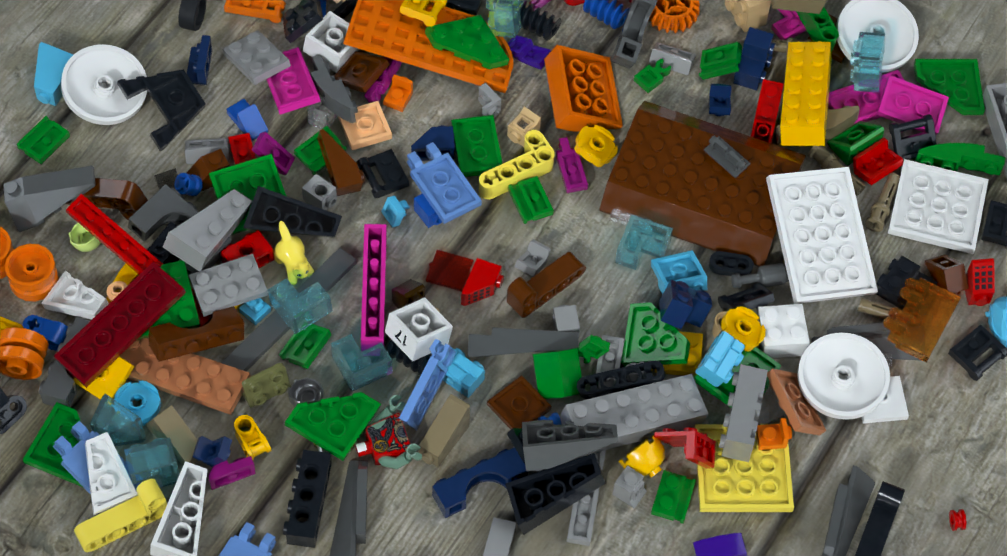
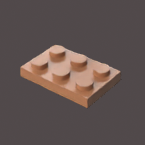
M771 369L767 372L769 385L779 399V406L785 411L791 428L796 432L819 436L823 434L826 429L816 409L806 401L801 393L798 384V374L778 369Z

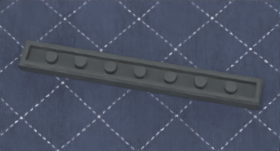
M339 248L221 363L247 371L357 264L356 259L342 248Z

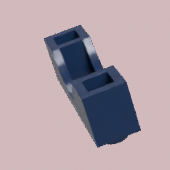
M515 447L510 450L504 449L493 458L482 459L476 466L469 469H461L448 479L442 478L432 486V496L443 516L447 518L466 509V496L475 485L482 482H496L506 488V483L528 476V471H526V466Z

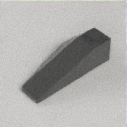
M86 166L20 177L3 184L4 200L17 230L22 232L45 222L44 218L51 213H58L62 210L61 206L68 201H74L80 194L83 195L95 187L94 167Z
M553 420L522 422L526 471L550 469L618 442L617 425L588 423L585 426H576L571 421H566L565 425L553 424Z

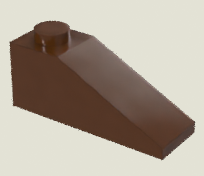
M324 129L319 130L317 140L331 184L336 187L337 196L361 191L362 184L365 182L363 171L359 170L357 163Z

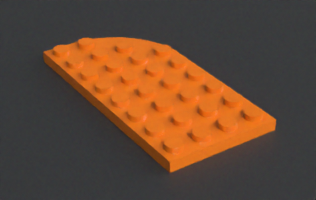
M404 0L357 1L343 44L481 86L486 83L492 90L506 93L513 69V56L506 40L490 24L487 23L510 59L508 65L493 69L482 67V63L472 59L469 62L456 57L454 52L444 48L442 51L435 49L425 34L426 27L429 26H426L422 20L399 13ZM429 2L425 11L430 12L434 3ZM444 7L437 15L435 25L473 17L474 15Z

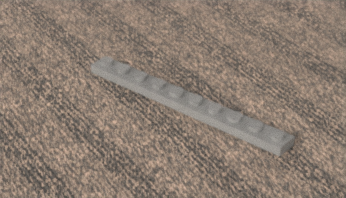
M602 335V340L609 342L610 347L607 353L598 358L596 373L620 368L625 338ZM608 378L605 380L604 385L612 387L615 385L616 380ZM597 381V387L601 389L600 383ZM606 450L595 453L601 470H603ZM599 488L573 504L567 542L590 546Z

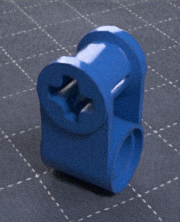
M30 315L23 321V328L35 331L48 340V349L57 351L60 343H64L68 328L65 324L37 315Z

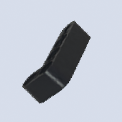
M884 481L882 482L855 556H881L905 489Z

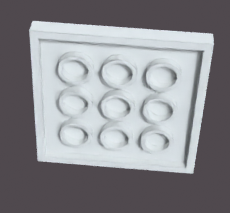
M904 159L887 234L974 254L989 179Z

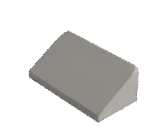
M657 42L652 49L649 63L656 65L658 60L663 59V68L671 66L672 71L688 75L696 55Z
M227 138L185 141L186 163L195 164L201 156L219 149L222 150L227 161H229V140Z

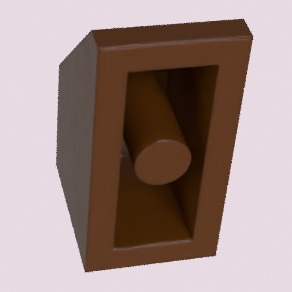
M219 149L201 156L187 171V174L198 175L202 180L201 191L213 187L209 173L230 167V164L222 150Z
M945 254L925 260V265L933 280L938 282V290L949 296L960 294L962 290L968 289L964 263Z

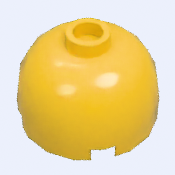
M653 434L651 442L648 439L644 440L626 454V461L621 458L618 462L623 469L629 466L643 476L649 475L653 477L662 470L660 465L665 459V448L661 440L655 438Z

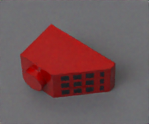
M477 258L462 290L461 305L466 306L493 296L496 288H501L504 280V275H501L502 266Z
M994 258L972 260L966 273L968 289L965 290L967 302L968 305L984 306L991 302L995 293Z

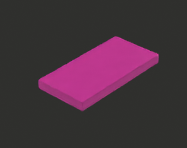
M297 47L282 52L289 59L291 66L266 79L279 114L281 115L321 102L300 48Z
M895 70L829 92L828 108L833 110L845 106H859L858 120L855 123L859 121L868 122L880 118L881 116L876 115L887 78L890 75L902 80L904 78L899 70Z

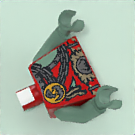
M393 395L389 400L390 405L384 408L365 429L367 441L355 444L358 457L371 454L375 465L392 469L403 467L410 463L412 458L417 461L422 459V454L416 452L421 447L415 443L410 444L403 422L399 419L400 414L396 413V410L402 411L406 405L404 402H400L397 405V402L402 398L401 396Z

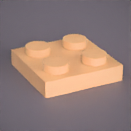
M379 101L358 106V113H355V123H350L338 116L351 150L392 139V132Z

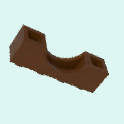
M233 306L213 311L211 321L199 328L185 329L177 327L172 323L150 327L149 346L160 362L244 340L245 322Z

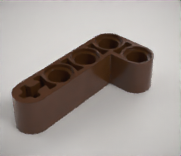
M95 178L96 186L83 194L96 207L118 209L128 221L148 201L140 187L134 182L127 180ZM70 200L65 204L71 205L74 201Z
M567 252L527 282L522 277L515 279L507 289V303L522 318H525L579 279L586 271V266L572 252Z

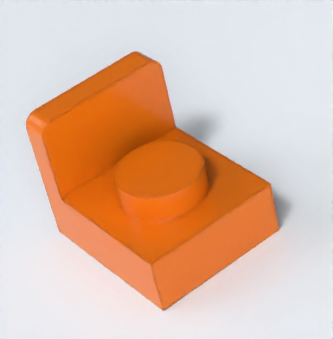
M393 75L392 85L383 100V105L403 112L413 94V81L404 76Z
M781 418L779 424L757 426L758 449L767 450L787 447L788 440L792 439V430L790 425L787 426L786 418Z

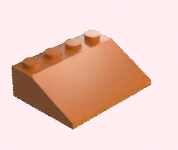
M556 45L544 58L556 128L572 132H579L585 126L594 127L595 125L605 129L622 128L623 123L610 57Z

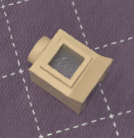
M524 106L520 114L508 125L507 136L512 142L524 147L526 133L531 130L540 131L541 117Z

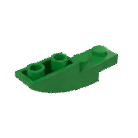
M945 143L919 149L915 162L956 172L961 167L966 170H975L989 175L1000 176L1005 164V157L984 153V145Z

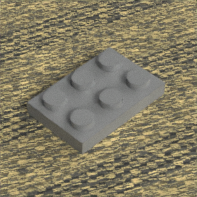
M258 30L222 49L224 56L254 85L291 66L289 59Z
M253 254L189 275L203 316L213 314V311L237 306L268 295Z

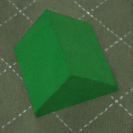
M859 121L827 141V144L843 163L849 166L853 163V158L858 153H861L883 138L884 127Z
M578 348L532 354L537 392L544 399L562 398L579 394L577 382L582 376Z

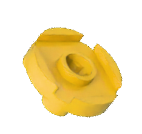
M585 126L576 136L575 152L588 162L593 163L596 167H602L604 164L611 162L618 151V147H615L613 142L615 140L614 136L601 126Z
M740 306L736 309L728 310L721 320L722 331H726L734 339L745 345L744 351H752L765 337V327L760 325L758 321L759 316L746 307Z

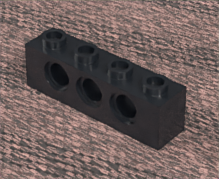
M303 449L302 458L298 457L296 471L299 472L298 479H293L292 492L294 493L293 500L289 499L287 514H290L289 521H285L283 526V535H286L287 544L311 548L316 547L332 466L331 453ZM309 475H315V476H317V477L314 478V479H307V478H306V477L309 476ZM304 496L312 497V499L307 501L302 500ZM300 517L308 518L305 522L298 521Z

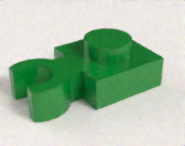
M660 59L656 62L654 68L647 65L634 75L633 81L649 93L663 82L665 76L670 74L671 66L661 68L664 60Z
M589 335L579 343V357H584V363L587 364L591 361V357L598 359L607 353L610 343L602 340L599 336Z

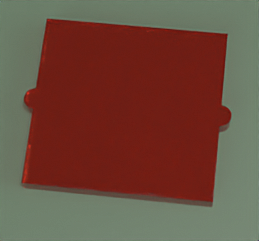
M437 250L433 262L429 263L430 269L426 282L462 292L470 275L474 260Z

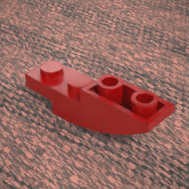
M763 79L751 137L768 143L772 142L784 83Z

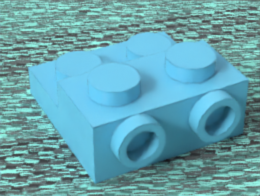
M693 250L651 260V267L658 279V287L662 294L670 280L682 281L695 290H707V275Z

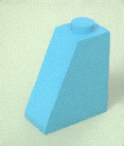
M40 42L38 48L34 89L36 97L40 102L56 106L63 96L61 91L63 69L74 54Z

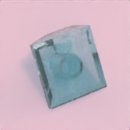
M104 394L90 422L91 431L97 432L99 435L108 432L114 446L143 443L146 437L141 418L107 394Z

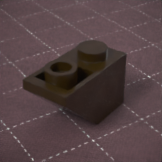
M412 279L392 289V301L398 309L425 297V286Z

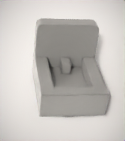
M533 239L530 241L527 251L517 259L515 267L523 273L534 277L545 267L551 249Z

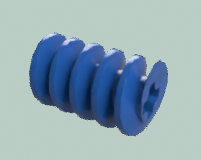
M585 0L583 10L586 13H590L592 17L597 16L599 21L604 20V24L610 25L612 29H617L624 24L629 7L622 11L624 5L621 3L616 7L617 0H613L611 3H609V0Z

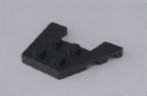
M184 69L158 73L156 76L150 77L139 76L131 80L120 79L117 83L127 100L147 90L168 124L150 133V137L159 151L164 150L206 105Z

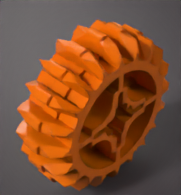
M657 0L648 21H651L652 27L658 26L659 31L665 29L666 33H668L670 30H673L675 34L678 30L684 32L686 28L690 29L692 24H695L700 12L699 0Z

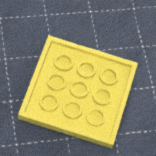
M695 424L694 428L699 433H705L708 435L707 437L716 441L714 468L706 469L697 465L699 512H793L794 502L789 444H787L786 448L759 450L755 434V442L749 462L722 457L723 448H719L721 434L726 435L727 427H723V424Z

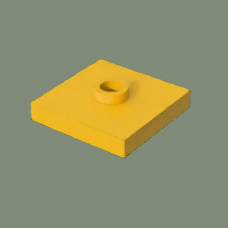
M119 356L87 388L75 377L73 380L77 385L106 404L112 405L117 390L124 385L135 366Z

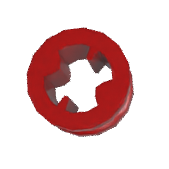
M959 509L958 512L950 510L949 523L952 531H957L958 528L961 530L966 529L967 521L963 509Z

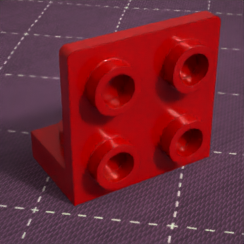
M691 427L683 428V431L664 428L662 432H654V437L673 447H684L685 459L706 469L714 468L716 441L707 437V434L699 433L696 428Z

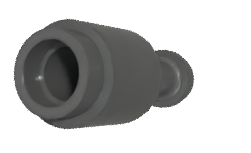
M783 263L760 266L755 274L740 276L739 273L731 275L733 288H741L742 284L755 282L760 283L765 288L785 285L786 282H789L786 266Z

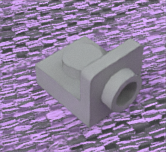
M486 83L479 86L478 100L483 106L482 116L493 115L496 117L501 111V98Z

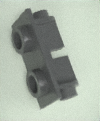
M712 136L709 140L710 144L704 149L711 158L734 178L738 177L751 164L720 136Z

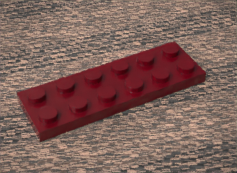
M152 262L54 355V358L87 388L186 293L185 289L155 262Z

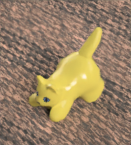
M280 221L279 231L282 239L273 249L274 259L278 264L284 263L288 281L292 285H296L299 278L310 277L315 271L304 255L305 246L301 239L297 236H291L285 223Z

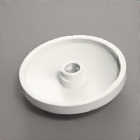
M851 0L840 13L836 24L839 33L837 42L842 52L853 64L867 71L885 73L902 67L912 57L918 45L919 33L917 23L911 12L898 0Z
M93 45L79 50L68 60L62 73L61 91L68 107L80 118L94 124L113 125L133 117L141 109L147 95L146 90L127 100L117 85L118 80H131L139 76H147L141 63L126 50L112 45Z
M832 333L815 340L804 351L798 368V384L806 401L820 413L837 419H855L875 410L885 398L890 382V370L883 353L869 340L851 333Z

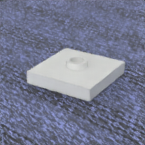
M900 376L890 377L885 398L875 410L862 416L863 424L908 419L909 414Z

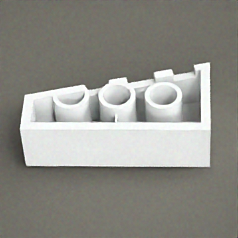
M185 461L152 540L150 555L197 556L207 479L206 468Z

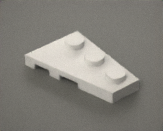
M65 271L41 304L47 310L92 320L109 303L105 297L92 288L86 287L80 280L74 279L70 273Z
M108 432L85 442L94 516L136 497L138 494Z

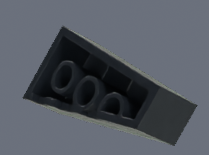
M258 186L243 229L280 232L279 222L283 221L291 234L334 238L342 216Z
M595 453L514 480L505 485L517 524L523 535L606 484L598 459Z

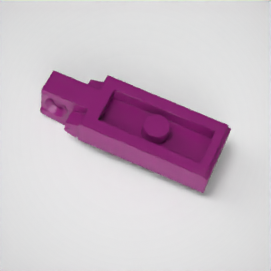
M384 56L381 57L387 59L390 65L364 95L369 103L380 101L381 94L387 91L392 82L393 75H396L402 62Z
M567 137L559 138V150L556 151V159L566 193L588 190V183L579 154L575 152L574 148H570Z

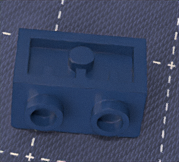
M202 35L201 43H197V47H191L187 75L193 84L207 85L213 51L211 36Z

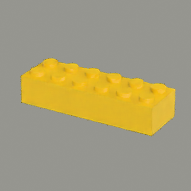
M788 42L780 123L781 146H825L831 73V42Z

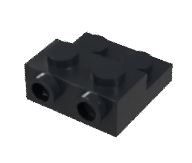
M901 256L899 260L895 258L892 260L888 267L890 272L887 275L883 273L876 284L879 286L876 295L901 310L906 308L909 309V312L917 314L937 287L938 282L920 272L921 266Z

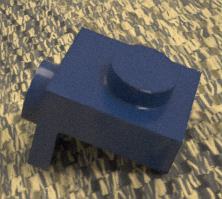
M710 85L709 114L719 117L724 115L730 116L731 85Z
M201 436L197 440L193 458L211 467L222 463L230 456L232 440L223 436L212 441Z

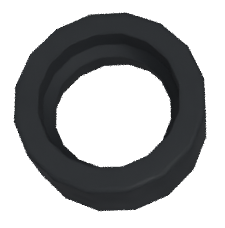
M182 0L178 16L179 26L192 31L199 30L204 19L207 0Z

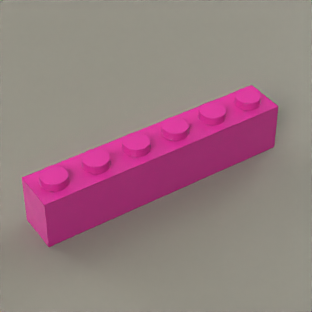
M364 224L361 354H384L386 224Z

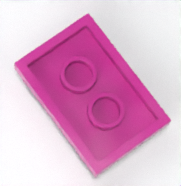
M890 75L887 78L876 115L897 123H904L930 114L934 122L935 135H937L949 97ZM924 126L915 128L916 130L926 132Z

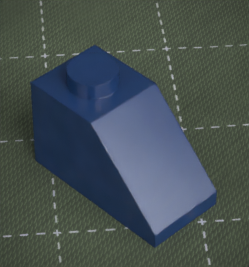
M441 125L431 127L411 145V153L415 151L421 161H429L426 155V145L434 142L442 155L448 153L454 160L453 126Z

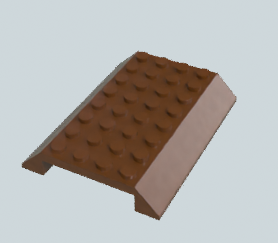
M644 101L636 111L609 176L599 211L716 252L723 251L747 255L753 260L754 265L764 266L777 231L766 177L775 174L800 172L806 155ZM712 136H720L751 163L738 177L734 178L704 151L710 144L709 140Z

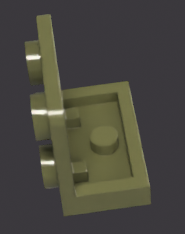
M277 363L241 383L244 390L243 396L250 408L262 405L266 400L276 395L284 394L287 388L291 387L283 363Z

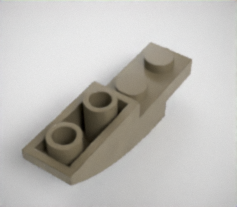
M859 106L828 109L825 141L842 133L858 120ZM777 125L776 130L777 144H781L780 125Z

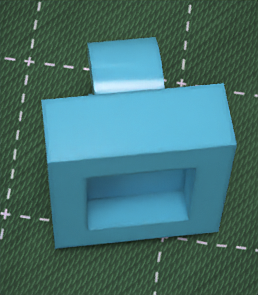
M395 196L387 197L381 212L393 228L400 225L403 217L407 215L405 209H409L410 206L406 200L399 202Z
M261 298L244 303L239 308V312L256 326L271 312V306Z

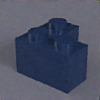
M749 27L743 44L740 64H738L739 71L735 72L733 84L757 91L759 84L766 78L767 72L764 71L765 67H770L773 58L772 54L776 44L772 42L774 34Z
M670 280L659 300L661 321L679 329H682L685 322L701 328L712 307L711 296L704 290L690 288L682 281Z

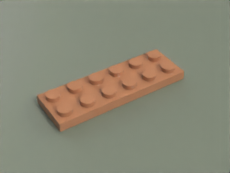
M148 338L136 340L120 355V357L135 366L127 378L128 380L137 383L139 381H147L154 385L157 390L232 415L244 392L241 383L251 377L249 372L193 353L159 362L149 346Z

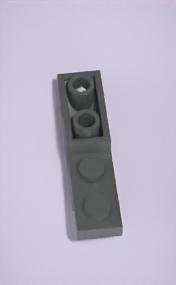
M321 55L313 56L314 71L310 72L321 102L340 118L350 123H355V113H358L356 102L354 100L351 101V93L348 86L344 87L341 79L335 80L334 75L330 76L328 62H324Z

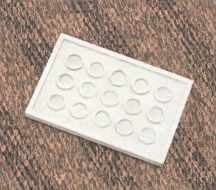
M849 167L775 174L766 177L794 304L876 294L878 289Z

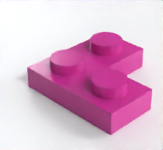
M778 9L785 18L772 24L771 30L780 40H787L789 37L794 38L807 31L796 11Z

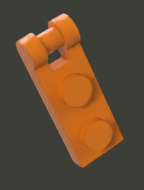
M226 0L224 10L227 13L269 19L273 23H280L283 16L281 12L284 11L286 3L283 0Z

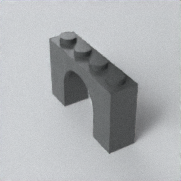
M165 184L129 218L128 228L145 242L165 223L172 221L185 222L197 214L198 211L191 202H186L182 199L176 189L170 188ZM230 236L202 270L211 268L222 257L221 251L231 244ZM185 262L188 278L190 274L199 272Z

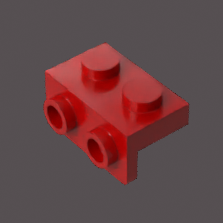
M882 138L853 158L854 174L871 186L903 165V158L888 148V140L886 138Z

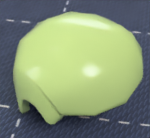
M79 223L75 224L71 232L68 233L71 245L81 252H90L101 244L96 237Z

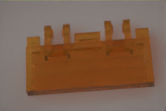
M909 278L905 281V287L900 290V296L907 300L903 310H899L896 307L890 309L888 312L889 317L884 319L883 326L891 331L887 340L896 344V348L927 363L961 297L923 278L919 280Z

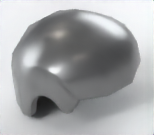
M312 378L296 379L293 385L287 388L290 403L294 407L299 403L319 402L324 395L321 384Z

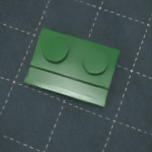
M739 42L702 50L701 73H699L702 80L738 72L742 45Z
M45 116L17 143V148L23 150L26 155L39 164H42L70 137V133L58 123L49 120Z
M325 126L323 129L346 151L347 147L342 145L339 138L328 126ZM319 132L294 149L296 157L307 169L311 170L313 175L326 167L317 140Z
M538 176L517 182L513 186L511 184L508 185V191L524 224L530 220L536 221L553 215L554 210Z
M303 320L281 350L279 356L282 360H289L292 364L308 369L332 334L329 329L312 323L308 324Z
M664 470L651 515L672 521L677 520L684 524L696 479H687L686 476Z

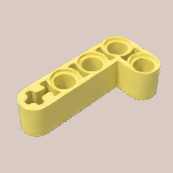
M531 130L526 133L524 140L525 154L480 175L479 195L482 198L493 199L508 192V185L510 184L513 186L517 182L535 176L540 177L552 171L555 152L540 131Z
M148 479L140 483L136 489L138 496L100 513L75 527L74 533L85 552H92L162 518L167 501L155 479Z

